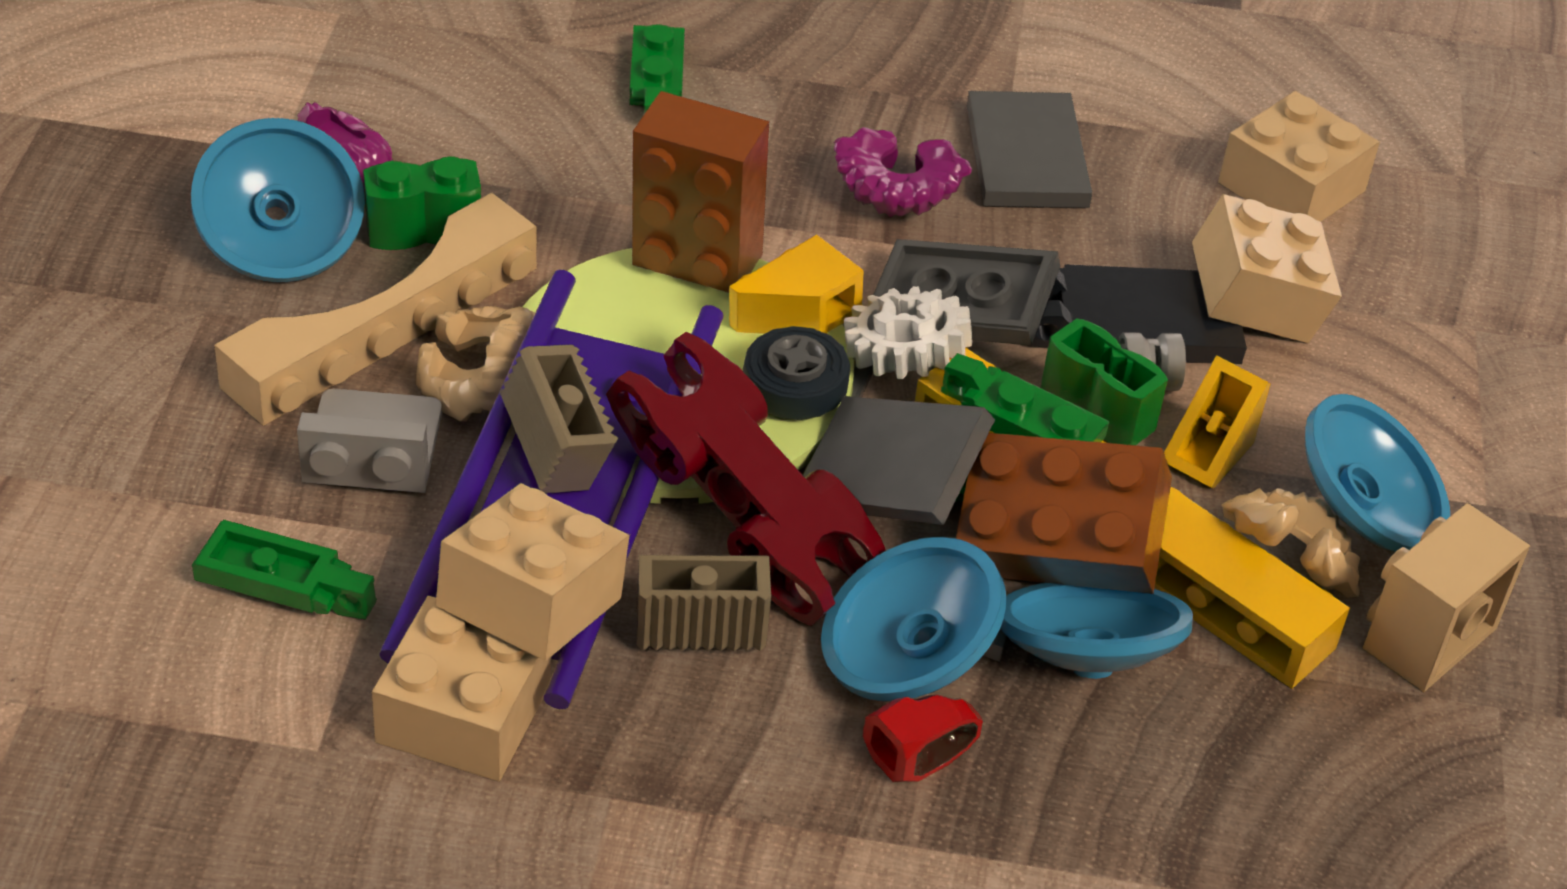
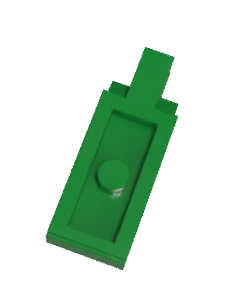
M662 24L650 26L634 25L629 105H643L644 114L660 91L682 97L685 28L668 27Z
M959 353L944 368L941 392L960 401L963 406L985 407L995 419L990 429L994 433L1102 442L1107 435L1108 420L1004 370L1001 371L1000 368L992 366L986 368L982 361Z
M224 519L220 521L192 564L195 581L311 613L315 611L317 614H328L332 609L340 616L366 620L377 602L374 576L351 570L352 566L338 559L337 550Z

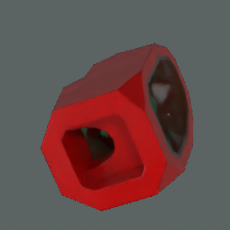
M937 694L917 699L903 697L894 699L865 717L863 739L873 761L892 782H916L943 769L966 752L980 737L983 720L975 708L962 698H947Z

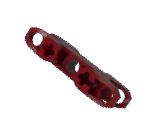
M685 332L673 341L671 347L663 355L667 364V371L676 383L682 396L667 394L644 375L628 370L615 380L606 393L610 407L635 452L655 475L670 485H679L691 476L737 529L731 532L727 539V549L730 555L769 556L771 600L798 621L812 626L836 604L832 595V588L815 561V557L829 560L851 577L868 561L886 551L884 543L867 517L860 502L834 474L823 469H816L804 477L759 427L767 419L768 406L758 387L741 368L723 356L705 340ZM686 353L695 359L700 367L701 375L689 364L686 359ZM629 394L636 399L645 415L641 414L633 406ZM848 538L856 541L862 547L867 561L856 552ZM795 583L810 596L812 604L800 595Z

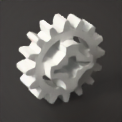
M912 287L908 294H900L895 288L889 289L888 293L880 297L868 296V307L854 305L851 308L852 317L844 319L848 358L855 357L856 367L859 369L873 365L874 375L876 376L895 371L897 379H903L908 371H917L921 377H926L929 371L935 367L944 370L945 366L950 362L949 358H953L957 353L966 356L965 347L972 346L971 319L968 306L960 307L959 297L957 296L942 299L940 289H935L931 292L925 291L921 294L919 287Z

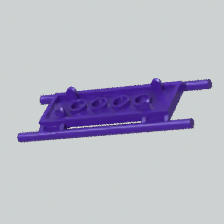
M556 270L511 367L517 364L515 359L521 356L520 350L525 347L574 345L580 349L577 355L584 359L581 365L588 368L585 374L592 378L590 384L597 388L594 394L601 398L598 404L605 407L603 414L609 417L607 424L614 427L611 434L617 436L618 440L589 490L546 494L557 501L585 514L593 515L602 522L629 534L627 561L659 477L653 473L635 452L610 407L606 393L618 377L630 370L636 374L644 375L667 394L682 395L667 371V364L663 353L556 328L576 283L575 277L570 272ZM712 305L703 306L691 334L698 336L712 346L724 317L723 312ZM686 353V359L689 364L701 375L700 367L695 359ZM511 367L508 371V374L513 372ZM506 376L504 382L509 380L508 376ZM500 392L381 648L379 655L386 663H389L427 596L436 598L441 541L468 522L512 425ZM629 394L633 406L641 414L645 415L636 399ZM517 433L511 442L481 512L520 483L540 490ZM606 611L551 656V659L558 660L543 697L549 706L556 709H567L569 707Z

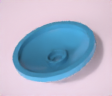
M257 119L228 130L218 137L205 151L197 165L192 181V215L196 228L206 246L218 259L233 270L263 281H299L329 269L347 253L354 243L364 215L365 196L363 183L359 171L349 154L336 140L325 132L304 122L292 119ZM271 207H279L285 211L286 217L281 220H273L267 216L266 210Z
M1348 394L1329 396L1312 409L1305 426V451L1310 470L1330 508L1359 535L1371 543L1390 551L1396 552L1402 547L1410 550L1419 543L1425 530L1436 518L1441 516L1447 520L1450 517L1447 492L1435 465L1415 437L1392 415L1368 400Z
M931 537L913 540L879 554L864 564L844 583L834 597L836 604L826 613L821 633V648L826 664L836 679L846 689L858 696L871 700L893 701L903 697L912 699L942 689L969 671L988 650L999 632L1006 610V589L1000 572L983 550L969 542L955 538Z
M1042 583L1021 588L1006 596V610L1000 629L1013 643L1041 660L1057 667L1073 670L1078 676L1095 679L1108 677L1112 672L1139 667L1176 649L1192 632L1193 613L1190 607L1179 598L1154 589V594Z

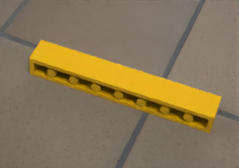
M965 347L967 357L982 361L986 368L989 366L995 367ZM935 367L929 371L928 376L918 379L915 402L961 405L960 401L941 392L945 372L943 369ZM1173 487L1170 488L1154 589L1166 592L1185 602L1192 610L1194 621L1293 689L1336 650L1350 607L1283 563L1278 557L1270 554L1237 532L1228 523L1221 521L1184 496L1179 490Z

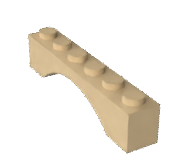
M490 193L448 216L443 235L428 258L412 274L388 290L360 303L329 312L297 317L262 318L216 343L214 346L219 388L264 426L285 413L297 409L301 404L330 387L344 382L348 377L377 360L389 356L396 349L422 334L434 330L439 314L443 315L445 311L455 313L458 310L468 309L473 305H477L488 296L514 281L524 278L530 272L537 269V226L495 194Z

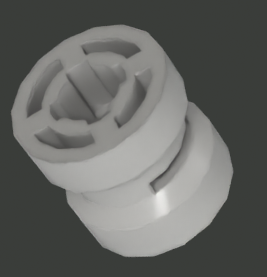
M1122 332L1120 334L1118 343L1122 349L1136 352L1148 358L1165 373L1168 379L1165 391H1179L1182 388L1186 367L1185 344L1182 334L1161 333L1156 339L1145 338L1141 333Z

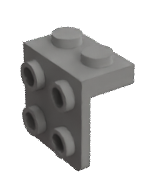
M335 388L324 391L317 414L302 412L297 428L302 482L425 493L442 417V404L440 400L426 396Z

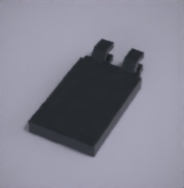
M1065 264L1064 268H1060L1032 343L1033 347L1048 348L1050 337L1078 318L1100 326L1117 341L1122 332L1141 333L1145 338L1156 339L1161 333H1180L1184 339L1186 362L1213 363L1217 355L1233 364H1242L1247 349L1241 325L1209 317L1198 270Z

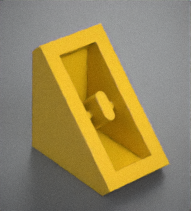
M1216 355L1164 451L1168 465L1214 489L1254 444L1271 383Z

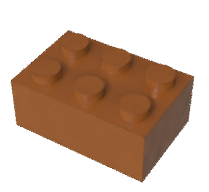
M660 91L633 130L632 265L728 293L729 286L736 283L742 276L752 272L763 255L769 139L768 120Z
M988 433L968 474L956 539L969 542L983 550L994 562L1002 578L1154 594L1172 475L1163 448Z

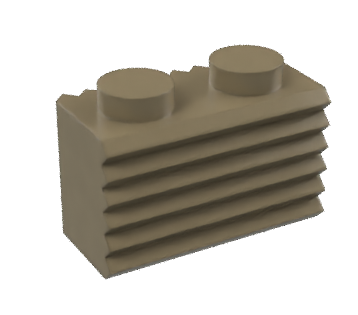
M574 345L529 346L520 350L521 356L515 359L517 364L511 367L513 372L507 375L509 380L503 383L505 388L499 391L539 489L544 493L589 490L618 440L617 436L611 434L614 427L607 424L609 417L603 414L605 407L598 404L601 398L594 394L597 388L590 384L592 378L585 374L588 368L581 365L584 359L577 355L580 349Z
M638 555L637 646L643 651L649 646L656 651L659 648L668 649L669 651L679 648L683 651L688 646L695 651L701 646L707 651L714 646L720 651L725 648L733 651L743 648L748 651L752 647L761 651L766 647L771 603L769 556Z

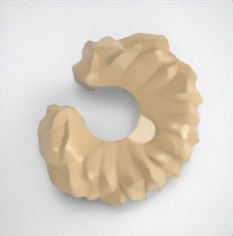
M485 306L472 308L471 310L461 309L455 313L445 311L443 315L439 314L437 316L435 334L440 341L447 343L455 351L459 352L481 342H490V344L486 345L485 365L477 369H461L453 362L447 361L444 358L436 342L422 344L419 348L416 370V385L418 389H421L423 396L434 397L440 400L442 412L458 421L466 422L471 413H481L483 409L491 411L535 312L521 306L507 310L499 307Z
M1259 488L1252 493L1238 495L1222 504L1224 517L1235 522L1237 532L1252 535L1258 541L1268 546L1278 545L1289 533L1296 536L1297 539L1307 545L1300 560L1303 567L1316 583L1326 591L1336 589L1347 598L1359 597L1358 566L1360 557L1352 552V538L1347 535L1346 527L1339 525V516L1332 513L1325 500L1317 497H1308L1305 492L1294 495L1292 491L1276 488L1271 492L1264 493Z

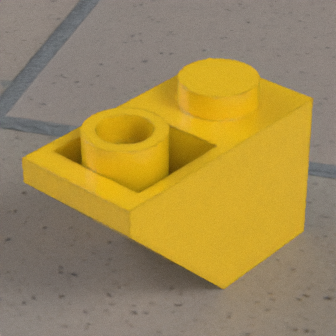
M816 234L798 246L786 250L781 256L756 271L742 276L736 283L729 286V326L736 332L765 334L773 329L791 326L813 328L827 333L844 324L846 317H852L851 308L854 305H862L864 270Z

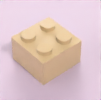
M1294 91L1230 132L1218 183L1245 200H1257L1265 206L1293 214L1303 213L1322 222L1366 191L1380 141L1361 131L1356 125L1343 120L1323 108L1313 99Z
M1222 194L1192 241L1207 311L1211 318L1309 343L1342 297L1321 221H1317L1306 214H1293L1265 206L1257 200H1243Z
M520 483L441 541L436 606L546 661L621 599L629 534L602 522L593 515L585 514L557 501L541 490L530 488Z
M1466 503L1447 520L1441 516L1436 518L1425 530L1419 543L1410 550L1405 547L1398 549L1384 566L1381 578L1386 583L1382 594L1374 601L1367 613L1366 619L1371 622V626L1363 649L1419 690L1425 692L1497 629L1530 545L1469 503Z
M427 596L372 690L375 743L500 782L543 700L551 680V657L544 661L437 607L436 598Z

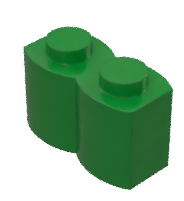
M447 156L422 165L387 161L363 170L370 247L375 249L403 250L417 247L426 242L437 245L443 235L448 216L481 199V184L477 163L470 159Z
M1076 318L1050 337L1040 388L1108 420L1109 426L1107 435L1104 438L1105 441L1113 444L1137 445L1156 431L1168 379L1165 373L1148 358L1136 352L1122 349L1118 341L1105 329L1089 321Z

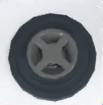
M791 326L773 329L757 337L747 349L743 372L764 396L769 414L779 418L803 420L820 417L839 405L848 390L850 362L844 347L832 336L813 328Z

